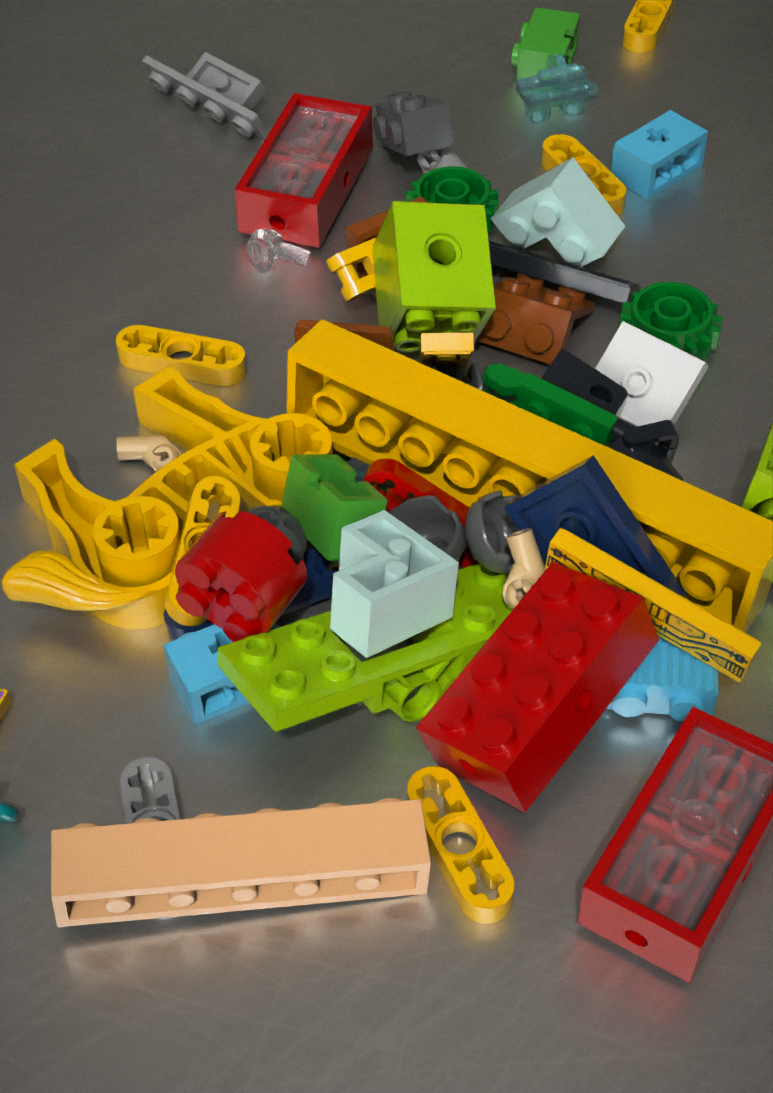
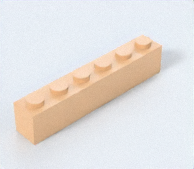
M384 798L370 804L346 806L338 803H324L315 808L285 811L278 808H264L254 813L225 816L217 813H203L194 818L165 821L155 818H142L129 824L105 826L81 823L69 829L51 830V899L57 927L427 894L431 867L421 799L402 801L397 798Z

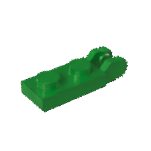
M496 362L495 364H490L489 367L486 366L483 375V383H486L484 389H481L482 391L606 447L610 445L618 421L616 415L531 373L527 375L513 367H507V364H497Z

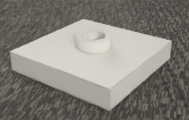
M623 321L595 369L627 390L629 395L620 417L637 426H642L663 420H671L673 425H675L709 366L706 362Z

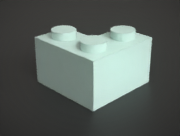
M574 157L515 189L491 217L493 223L512 247L522 250L547 237L566 263L579 267L603 257L625 227Z
M385 510L342 527L339 571L333 573L330 630L364 657L368 658L452 618L459 562Z

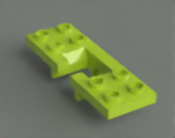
M480 563L459 569L452 618L410 637L415 644L363 662L344 644L347 643L330 630L331 611L269 630L268 633L263 632L220 646L218 647L217 666L274 732L361 701L373 714L390 708L404 721H419L426 716L513 610L503 599V587L509 573L493 572ZM421 685L418 693L412 699L404 702L408 694L414 688Z

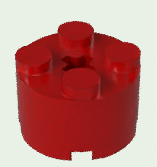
M225 511L219 513L176 564L175 576L180 590L175 596L183 610L196 617L203 615L210 622L222 628L225 635L232 642L248 636L269 632L307 581V568L303 559L298 565L295 564L288 553L293 544L274 525L259 516L239 511L234 518L225 517Z

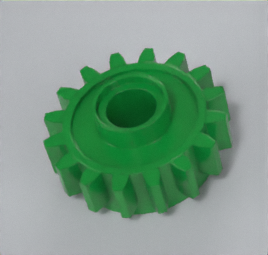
M458 166L436 168L422 175L418 181H413L411 183V191H406V202L422 196L428 203L485 205L487 231L491 232L493 230L491 217L499 209L498 190H492L491 181L486 180L474 170Z
M659 282L646 286L639 292H633L631 302H623L619 327L624 321L694 357L697 356L700 359L707 360L709 359L710 349L717 350L723 316L717 315L718 305L716 303L712 304L707 295L699 289L679 282Z

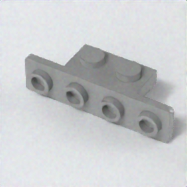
M204 52L187 76L147 55L141 61L150 73L148 76L149 81L162 92L167 93L170 89L188 106L194 108L197 104L203 107L204 111L214 120L222 122L225 119L231 122L238 132L248 138L253 134L265 140L269 134L260 117L251 111L267 90L262 81L207 52Z

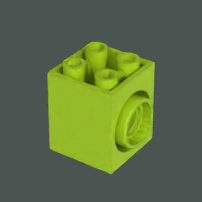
M392 201L372 247L379 326L388 327L394 332V348L400 352L420 350L421 333H473L475 342L496 309L485 205Z

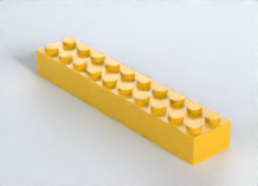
M321 319L288 350L287 413L306 414L320 420L331 433L332 449L367 466L383 458L397 460L469 508L478 498L496 491H502V496L522 494L594 455L685 591L684 598L745 633L765 604L773 581V521L326 320Z

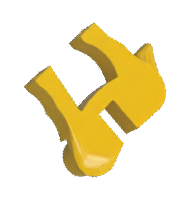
M169 365L133 388L138 420L141 425L159 435L165 436L169 441L187 450V452L156 471L128 497L117 501L101 497L86 489L77 481L69 469L64 446L55 438L15 463L14 467L23 499L44 522L54 551L36 550L16 562L1 580L2 589L5 595L13 601L42 603L65 610L91 611L102 621L120 628L148 629L165 624L163 614L165 611V596L187 506L196 484L209 476H220L228 479L236 486L240 494L238 512H247L257 505H277L281 507L291 456L333 454L330 431L320 420L306 414L285 413L267 419L237 411L226 405L218 397L205 394L191 386L177 369ZM210 495L207 500L209 501V507L217 502L220 497ZM206 517L204 522L211 523L212 521ZM197 539L192 540L188 547L190 548Z

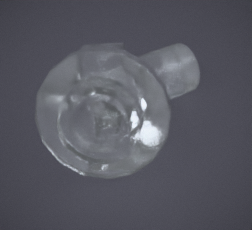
M257 229L252 233L247 243L246 254L256 271L269 273L275 269L278 259L306 267L310 250L282 242L283 237L276 230Z

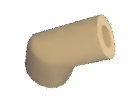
M163 435L117 437L116 450L118 461L143 460L155 472L181 455L178 448Z
M532 528L522 529L506 536L514 564L503 587V599L512 609L515 608L545 571Z

